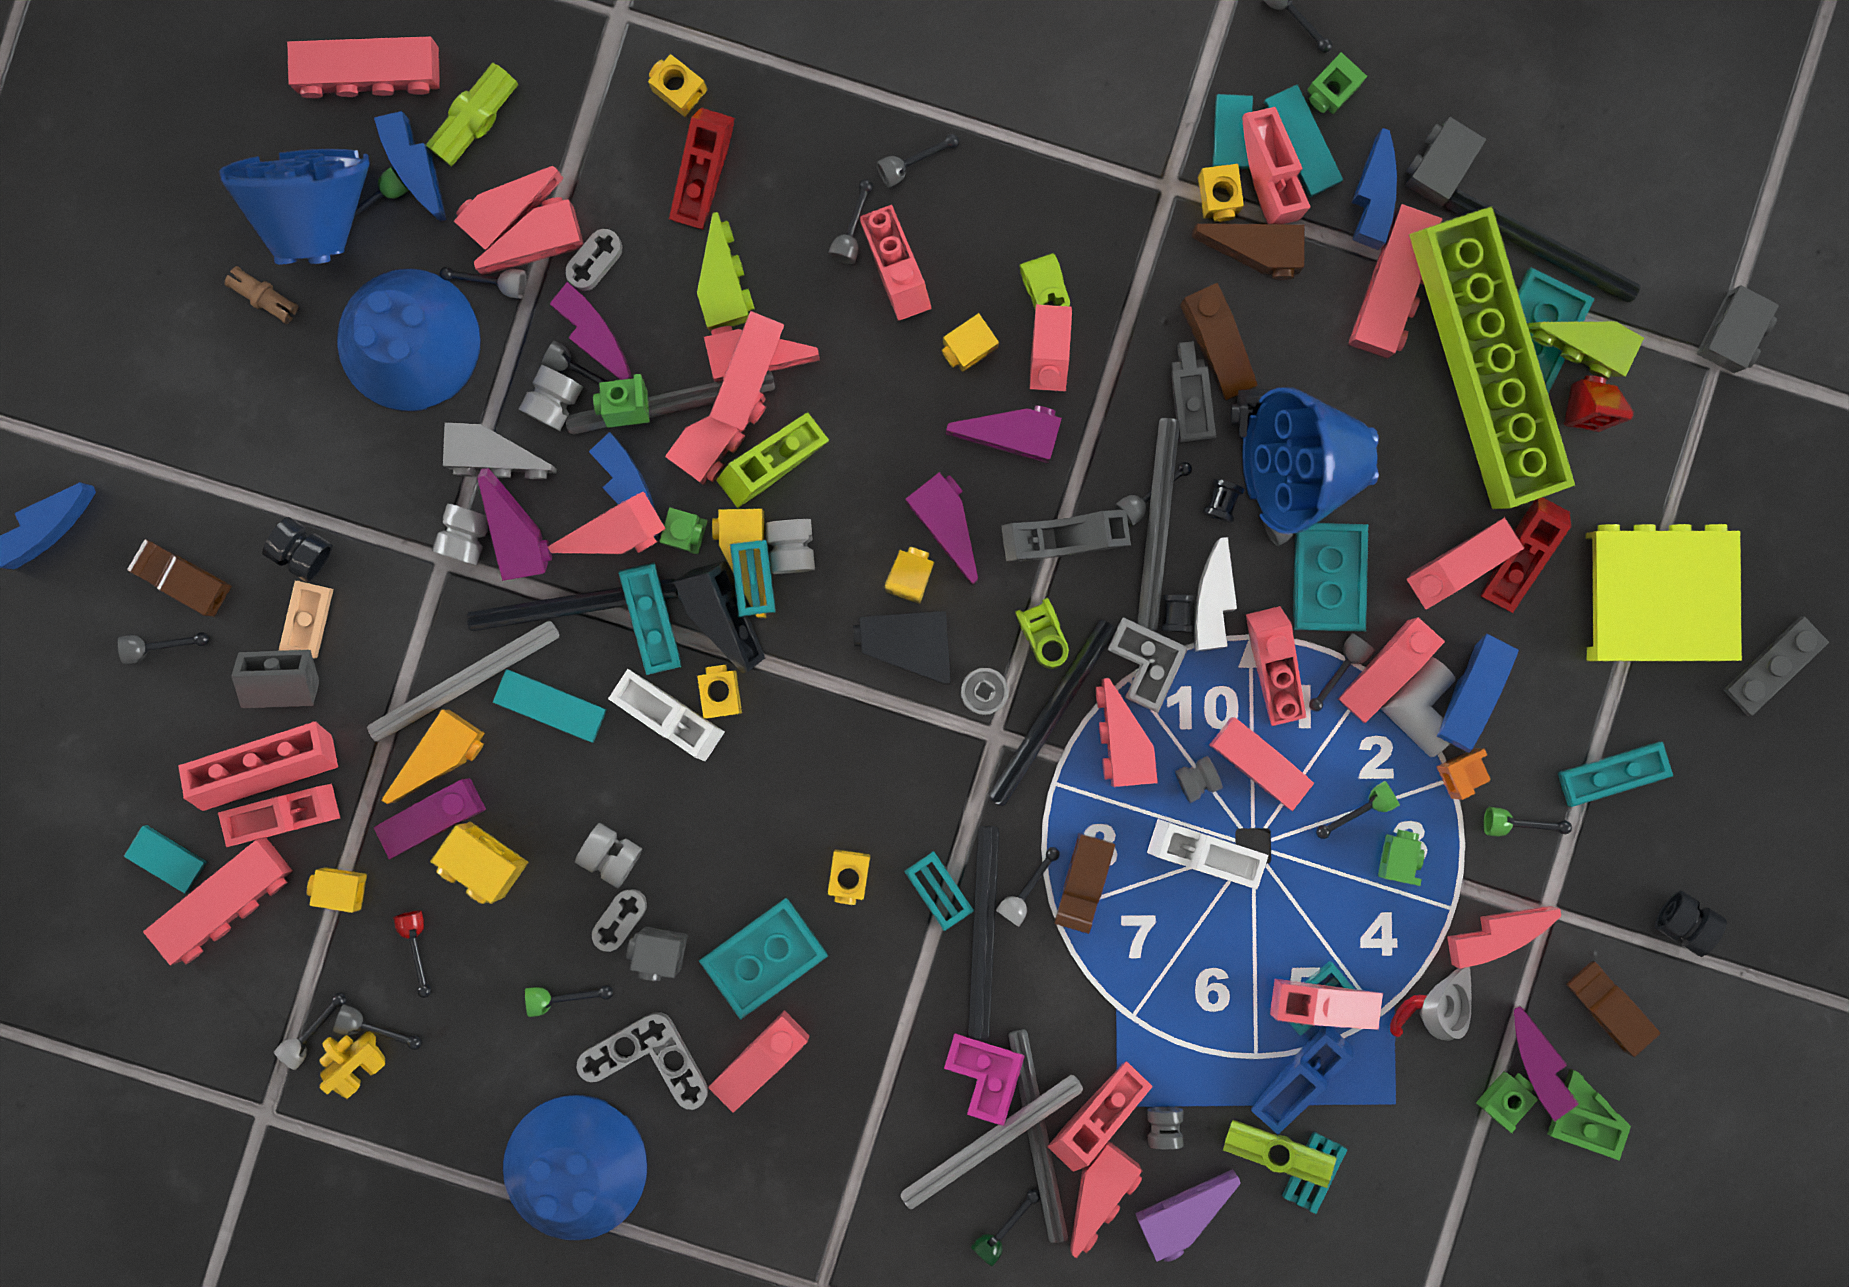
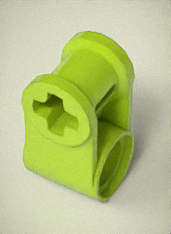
M1054 253L1019 265L1024 285L1035 309L1036 304L1047 305L1048 301H1053L1055 306L1070 307V299L1064 285L1061 268Z
M1042 599V604L1024 612L1020 610L1015 611L1020 628L1026 640L1029 641L1039 664L1048 669L1061 666L1068 657L1069 649L1049 599ZM1041 616H1045V617L1042 618V619H1039V620H1037V621H1035V622H1033V623H1030V621H1032V620H1034V619H1037V618H1039V617H1041ZM1052 642L1060 646L1062 656L1059 660L1051 662L1043 657L1042 647L1046 643Z

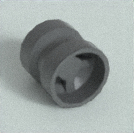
M1208 756L1197 760L1196 768L1182 767L1175 771L1178 783L1189 803L1200 799L1201 794L1205 793V789L1215 792L1223 788L1219 775Z
M1177 1107L1148 1108L1147 1120L1151 1124V1132L1147 1134L1148 1147L1155 1149H1179L1184 1147V1136L1180 1132V1124L1183 1122V1109Z

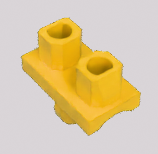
M366 1031L354 1043L348 1035L339 1042L332 1037H328L322 1043L327 1053L319 1059L320 1063L326 1067L320 1073L323 1080L320 1084V1089L326 1094L334 1090L339 1095L348 1099L360 1087V1079L352 1073L359 1065L370 1075L376 1074L385 1065V1056L376 1046V1036Z

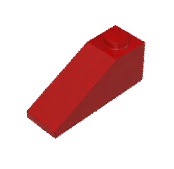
M700 108L691 117L670 211V220L704 229L727 155L735 121L734 117Z
M1587 375L1584 376V379L1571 384L1564 426L1601 432L1632 419L1633 410L1616 385L1606 384V378Z
M1543 497L1534 500L1515 530V534L1524 549L1495 567L1481 593V597L1513 613L1571 528L1570 511Z

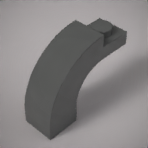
M1126 509L1100 511L1056 520L1001 525L1006 561L1048 559L1131 545Z

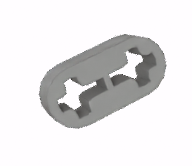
M609 229L595 231L569 261L565 274L567 280L574 288L580 291L591 290L619 259L622 253V243L615 232ZM611 238L613 251L610 254L604 251L596 259L595 256L600 251V247L597 244L598 241L602 239L607 242ZM592 261L593 264L588 269V273L591 276L590 279L586 281L581 278L578 282L575 281L578 277L575 269L578 266L584 269Z
M626 889L620 892L611 902L592 931V940L598 949L611 952L619 948L627 939L647 908L646 898L640 891ZM633 896L637 899L635 906L639 910L637 913L631 911L623 919L619 916L625 907L621 900L622 898L628 900ZM616 921L620 924L614 933L618 940L617 942L611 940L606 944L602 941L604 934L600 930L602 927L608 929Z

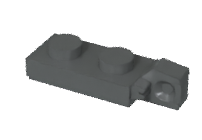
M1194 341L1179 343L1177 345L1179 362L1171 363V380L1176 419L1180 422L1179 443L1215 439L1216 430L1208 366L1205 367L1204 359L1196 360Z

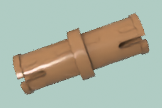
M238 266L234 267L230 272L242 282H238L227 275L225 286L249 299L253 307L265 309L285 324H288L293 318L281 308L296 315L299 307L298 304L275 292L273 286L268 282L264 281L261 283Z

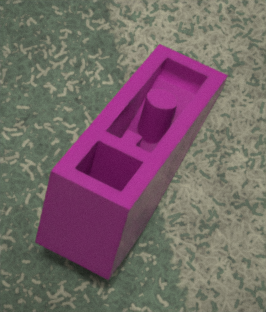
M1036 405L1034 410L1026 408L948 423L946 435L1049 463L1062 418L1055 416V410Z
M489 468L481 469L477 479L502 581L545 573L548 561H552V553L548 549L550 545L549 540L542 539L539 527Z
M939 472L908 496L906 503L970 584L973 585L978 581V575L962 500L958 496L963 491L950 475L944 478Z
M461 779L373 828L388 858L392 859L485 811L486 808L471 779Z

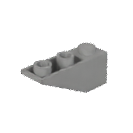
M445 423L443 466L452 469L455 476L473 477L475 476V470L481 471L484 468H489L497 478H511V472H525V478L546 479L547 473L557 474V468L482 424Z

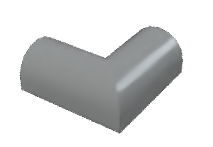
M1122 618L1108 647V651L1140 665L1125 698L1158 713L1188 647L1126 618Z
M1431 657L1380 708L1429 757L1438 755L1450 744L1437 737L1444 718L1431 706L1456 680L1453 673L1434 657Z

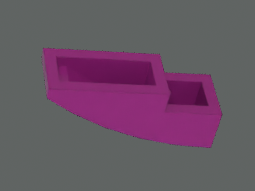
M567 282L551 301L550 305L576 327L568 338L619 380L632 379L626 358L606 322L586 298Z
M1518 1006L1514 1009V1020L1522 1061L1540 1101L1553 1120L1557 1121L1579 1105L1576 1098L1556 1074L1567 1064L1524 1009Z

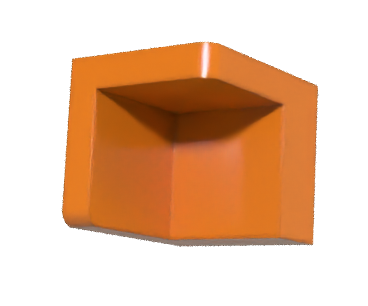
M1473 748L1469 753L1465 752L1436 766L1451 799L1463 800L1475 794V788L1490 781L1488 772L1481 758L1487 756L1485 748Z

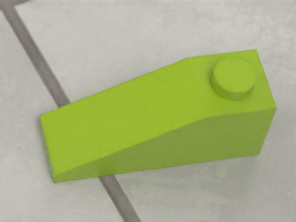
M807 412L729 463L716 481L735 506L739 508L824 446L829 439Z

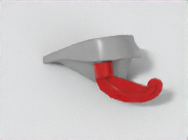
M1470 967L1457 968L1447 978L1438 983L1428 995L1418 994L1407 999L1397 1009L1391 1020V1034L1395 1037H1400L1403 1033L1401 1026L1418 1008L1421 1009L1419 1014L1425 1027L1435 1038L1450 1041L1465 1036L1471 1019Z

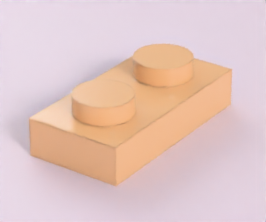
M295 580L279 646L280 651L311 649L313 658H318L334 589Z

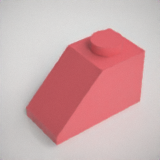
M1036 304L1030 362V389L1066 391L1072 307Z

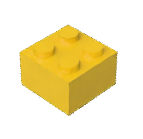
M471 821L456 825L431 860L433 864L438 866L436 872L441 877L452 883L458 880L468 887L466 893L482 904H485L486 901L494 903L504 898L529 863Z

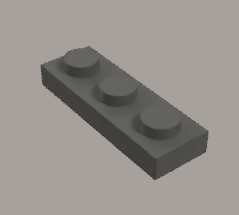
M1805 616L1799 617L1730 682L1723 691L1747 716H1753L1810 662L1829 641Z

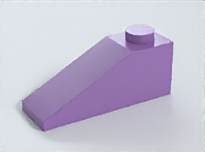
M1233 1169L1135 1213L1156 1261L1164 1259L1167 1262L1177 1259L1184 1254L1183 1249L1191 1246L1241 1184Z

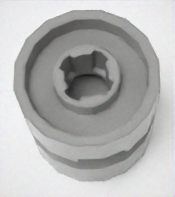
M541 365L532 382L535 390L526 393L518 410L560 431L569 415L566 409L567 405H572L576 402L583 386L561 373Z
M447 503L442 518L447 530L437 533L432 551L477 565L483 546L477 540L480 537H484L489 531L487 516Z
M791 519L765 523L767 543L773 546V550L768 553L771 574L799 573L815 570L814 550L807 547V544L813 540L811 519Z
M979 668L970 672L964 678L961 685V698L964 705L970 711L977 714H992L999 711L1008 697V685L1005 678L998 671L990 668Z
M598 823L582 846L575 859V863L591 873L597 870L600 871L601 879L619 888L634 867L643 848L628 839L617 840V833Z

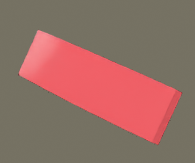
M1276 107L1245 113L1242 119L1247 157L1254 187L1267 224H1287L1299 221L1309 210L1310 204L1297 177L1303 168Z
M750 311L710 412L711 418L744 431L784 324Z
M1231 717L1209 744L1210 747L1235 765L1238 770L1291 811L1295 809L1314 784L1313 781L1235 717Z
M332 784L218 812L226 847L340 819Z
M1546 906L1480 917L1482 931L1447 936L1451 963L1453 966L1462 969L1503 957L1523 947L1545 932L1561 917V910L1556 907Z

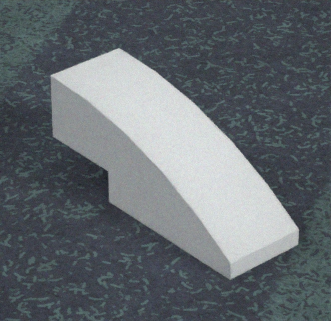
M1228 537L1220 538L1216 541L1206 561L1199 582L1193 622L1195 652L1227 647L1223 612L1237 609Z
M627 669L608 698L661 736L668 738L695 758L705 762L725 732L629 669Z
M1160 819L1157 820L1147 850L1148 854L1254 889H1258L1268 858L1266 854Z

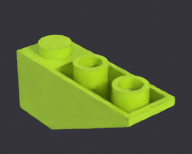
M718 212L712 214L697 290L705 322L710 333L715 328L746 323L749 316L748 311L755 309L749 289L742 290L738 277L744 276L739 255L732 256L728 243L734 242L729 222H721Z
M1616 321L1527 323L1529 332L1533 334L1532 339L1535 342L1546 347H1556L1562 351L1560 355L1564 359L1577 364L1582 362L1590 367L1589 372L1592 375L1606 378V380H1609L1610 377H1626L1644 340V337Z

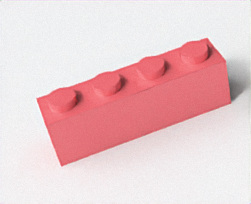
M431 36L287 42L289 85L304 98H321L323 93H336V95L341 97L358 96V92L372 91V94L378 96H389L394 94V90H407L410 94L423 95L428 94L429 89H440L439 48Z
M1403 204L1394 212L1387 241L1381 248L1348 345L1385 358L1394 355L1396 350L1402 351L1408 337V331L1404 330L1408 317L1413 318L1419 306L1420 298L1416 297L1419 284L1424 285L1409 234L1441 224L1442 218Z
M315 721L179 765L184 799L200 810L205 811L338 768L332 735Z
M267 838L257 839L144 930L143 933L169 965L182 961L186 965L203 952L200 946L211 938L215 942L229 932L231 926L228 923L238 915L243 919L260 906L257 900L265 893L272 896L288 883L285 877L293 870Z

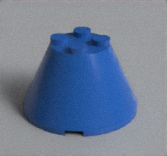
M312 149L279 153L280 160L260 162L259 156L226 165L219 172L221 181L274 256L276 264L294 263L299 258H308L309 263L319 264L329 262L331 260L330 255L345 252L344 248L370 161L368 154H363L364 159L359 158L358 151Z
M399 269L386 272L371 279L351 297L339 322L337 345L339 358L347 377L364 396L390 409L420 411L444 400H449L468 382L479 358L481 335L479 323L470 302L451 282L428 271Z
M1276 388L1267 392L1259 399V402L1262 404L1256 415L1249 416L1247 437L1243 440V472L1250 500L1257 499L1263 511L1259 516L1271 529L1283 534L1303 532L1366 487L1377 482L1379 474L1376 467V447L1379 437L1373 427L1368 428L1363 422L1295 388Z
M567 1095L548 1100L534 1108L520 1121L507 1143L503 1161V1175L508 1196L521 1217L532 1227L544 1234L565 1240H584L605 1234L617 1227L629 1216L643 1193L647 1177V1155L643 1140L632 1121L602 1099L586 1095Z

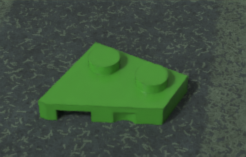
M1569 1069L1565 1086L1576 1098L1579 1105L1557 1121L1552 1119L1547 1134L1620 1160L1631 1126L1583 1079L1579 1072Z

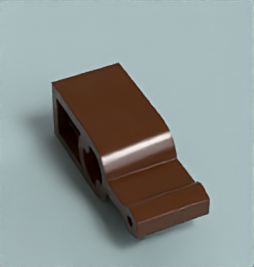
M148 539L143 541L127 569L134 575L153 584L160 591L205 616L214 617L232 587V585L195 564L174 555Z
M1078 833L1054 924L1090 933L1116 844Z
M1591 961L1566 983L1567 987L1586 1006L1591 1016L1624 1053L1636 1057L1661 1034L1636 1004L1613 983L1595 961Z

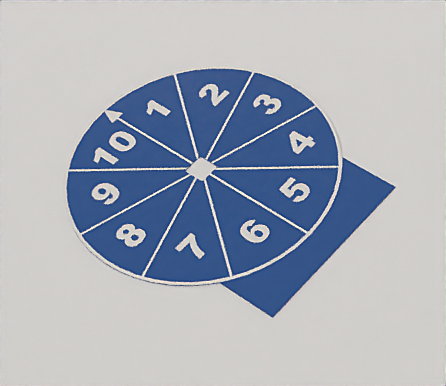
M1249 634L1226 636L1227 647L1195 652L1194 643L1185 645L1188 647V650L1158 713L1125 698L1138 671L1136 669L1119 681L1115 688L1154 746L1157 783L1113 787L1111 786V779H1104L1102 760L1103 758H1108L1107 743L1101 744L1099 723L1105 722L1104 708H1098L1096 703L1070 738L1056 766L1045 805L1041 842L1042 862L1046 858L1048 848L1055 847L1060 852L1058 860L1052 861L1043 873L1048 901L1054 919L1062 897L1078 833L1116 844L1090 933H1084L1057 925L1070 954L1085 976L1116 1008L1117 1070L1127 1061L1153 1086L1136 1107L1253 1106L1286 1065L1323 1027L1313 1025L1300 1036L1287 1021H1279L1271 1016L1274 980L1282 979L1305 982L1329 961L1337 967L1354 989L1383 993L1379 1028L1377 1030L1331 1026L1354 1047L1353 1058L1328 1081L1327 1088L1310 1105L1396 1104L1395 1036L1390 1032L1391 1020L1395 1015L1394 1006L1424 974L1437 954L1451 925L1459 900L1464 873L1465 836L1459 799H1451L1436 767L1447 762L1443 753L1441 752L1434 757H1429L1381 709L1366 723H1363L1338 700L1340 695L1365 669L1361 664H1351L1324 699L1323 708L1318 712L1312 711L1309 708L1310 700L1318 697L1345 661V657L1332 649L1304 640L1294 639L1306 718L1275 726L1270 724ZM1231 717L1237 718L1314 782L1313 786L1293 811L1289 810L1209 746ZM1208 756L1219 775L1223 788L1215 792L1205 789V793L1201 794L1200 799L1189 803L1178 783L1175 771L1182 767L1196 768L1197 760ZM1384 781L1388 783L1400 806L1388 812H1378L1372 808L1331 831L1330 836L1326 839H1321L1316 834L1318 826L1329 825L1367 804L1371 790ZM1160 819L1233 844H1235V831L1238 828L1270 829L1271 861L1265 865L1258 889L1148 854L1147 850L1157 820ZM1398 829L1419 834L1418 841L1422 842L1421 849H1424L1425 853L1422 868L1420 871L1416 870L1415 877L1422 879L1420 886L1384 879L1378 876L1386 834L1397 836ZM1330 973L1319 985H1324L1333 977V974ZM1338 983L1335 987L1342 988L1343 986L1340 983Z

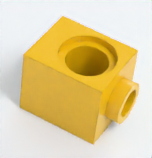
M671 54L665 61L659 60L649 73L650 79L648 83L651 90L684 117L687 116L707 91L704 80ZM673 77H680L684 80L682 87L678 90L666 88L667 82Z
M1238 164L1202 168L1198 180L1204 218L1214 217L1215 222L1234 219L1235 214H1239L1244 207ZM1217 187L1226 189L1230 195V200L1227 202L1216 200L1212 190Z
M978 313L943 337L945 348L941 351L952 367L958 365L962 372H964L996 350L999 342Z
M727 665L706 667V675L697 676L703 719L741 714L742 709L736 671H727ZM721 680L727 684L729 694L725 700L718 702L711 697L710 688L714 682Z
M835 849L828 895L835 896L834 902L856 905V899L864 900L870 854ZM850 868L857 872L859 882L856 886L847 888L839 882L838 876L843 869Z
M327 867L315 870V875L312 874L307 884V896H311L309 906L351 913L361 910L367 874Z

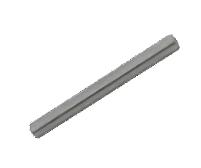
M550 621L543 623L367 726L370 736L375 742L382 741L558 639L559 632L556 626Z
M1074 1075L1068 1076L1007 1118L1004 1126L997 1125L907 1187L900 1195L905 1205L909 1209L915 1208L1075 1098L1083 1090L1079 1080Z

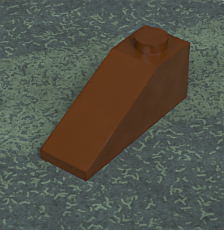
M1196 224L1193 229V239L1262 274H1273V279H1293L1294 274H1299L1304 268L1305 225Z
M1218 283L1185 297L1180 307L1224 400L1226 401L1237 396L1238 390H1250L1258 386L1233 314Z

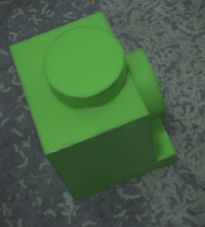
M1341 52L1310 85L1307 90L1311 94L1309 101L1318 111L1325 113L1328 110L1331 114H1334L1362 85L1367 75ZM1334 85L1338 90V94L1335 95L1326 86Z
M641 374L634 375L632 379L599 383L600 393L593 394L594 409L596 415H602L607 428L650 422L648 390Z
M669 508L660 543L699 555L708 520L691 513Z
M1398 829L1397 836L1386 834L1378 871L1379 877L1417 886L1421 885L1422 879L1415 877L1416 870H1421L1425 853L1424 849H1421L1422 842L1418 841V833Z
M1503 1071L1478 1099L1476 1104L1503 1128L1513 1133L1516 1129V1124L1538 1099L1531 1093L1534 1090L1533 1085L1521 1074L1517 1073L1515 1077H1512ZM1517 1095L1518 1099L1509 1107V1097Z

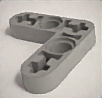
M662 1012L648 1014L588 1048L580 1055L577 1061L576 1068L580 1077L587 1082H597L650 1053L676 1102L681 1107L691 1110L699 1108L708 1095V1086L672 1020ZM654 1020L656 1024L663 1023L665 1025L662 1031L663 1037L659 1038L656 1034L651 1035L644 1040L648 1047L643 1048L641 1038L633 1030L639 1028L641 1035L651 1027L650 1021ZM628 1037L634 1042L635 1051L631 1056L623 1057L616 1052L615 1043L619 1038ZM607 1046L610 1057L617 1064L612 1066L609 1059L599 1067L600 1073L597 1074L595 1070L587 1071L585 1065L589 1062L588 1056H591L594 1060L599 1059L607 1053L602 1047ZM669 1051L681 1053L684 1058L683 1067L678 1070L668 1069L664 1063L665 1054ZM688 1069L693 1073L686 1078L690 1086L696 1087L698 1085L700 1087V1091L697 1094L698 1100L695 1101L692 1097L685 1098L683 1096L686 1085L682 1079L677 1084L673 1080V1078L682 1076Z

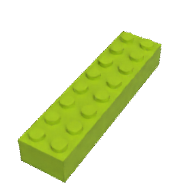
M1492 207L1409 234L1492 509L1513 508L1575 486Z

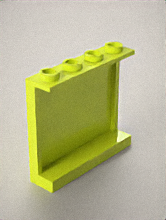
M1605 524L1598 525V531L1586 533V539H1592L1593 647H1587V661H1742L1740 531H1727L1726 524L1705 525V531H1692L1690 524L1669 525V531H1656V525L1654 524L1633 525V531H1620V525Z

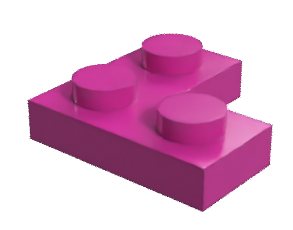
M954 1034L944 1069L978 1079L967 1115L1004 1126L1025 1057L1024 1055Z

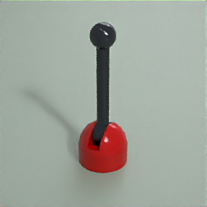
M416 910L393 917L397 933L410 941L419 982L417 994L422 998H426L431 994L432 990L430 985L426 984L417 943V936L424 928V918L422 910Z

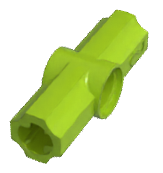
M492 63L470 91L462 92L454 100L448 111L449 117L428 141L426 146L452 167L475 138H481L488 132L496 119L497 110L519 85L517 81L499 65Z
M1232 1120L1223 1148L1226 1152L1265 1165L1274 1172H1284L1328 1188L1337 1157L1294 1142L1287 1136H1277L1236 1120ZM1278 1144L1285 1146L1290 1153L1289 1160L1283 1163L1274 1161L1270 1155V1148Z

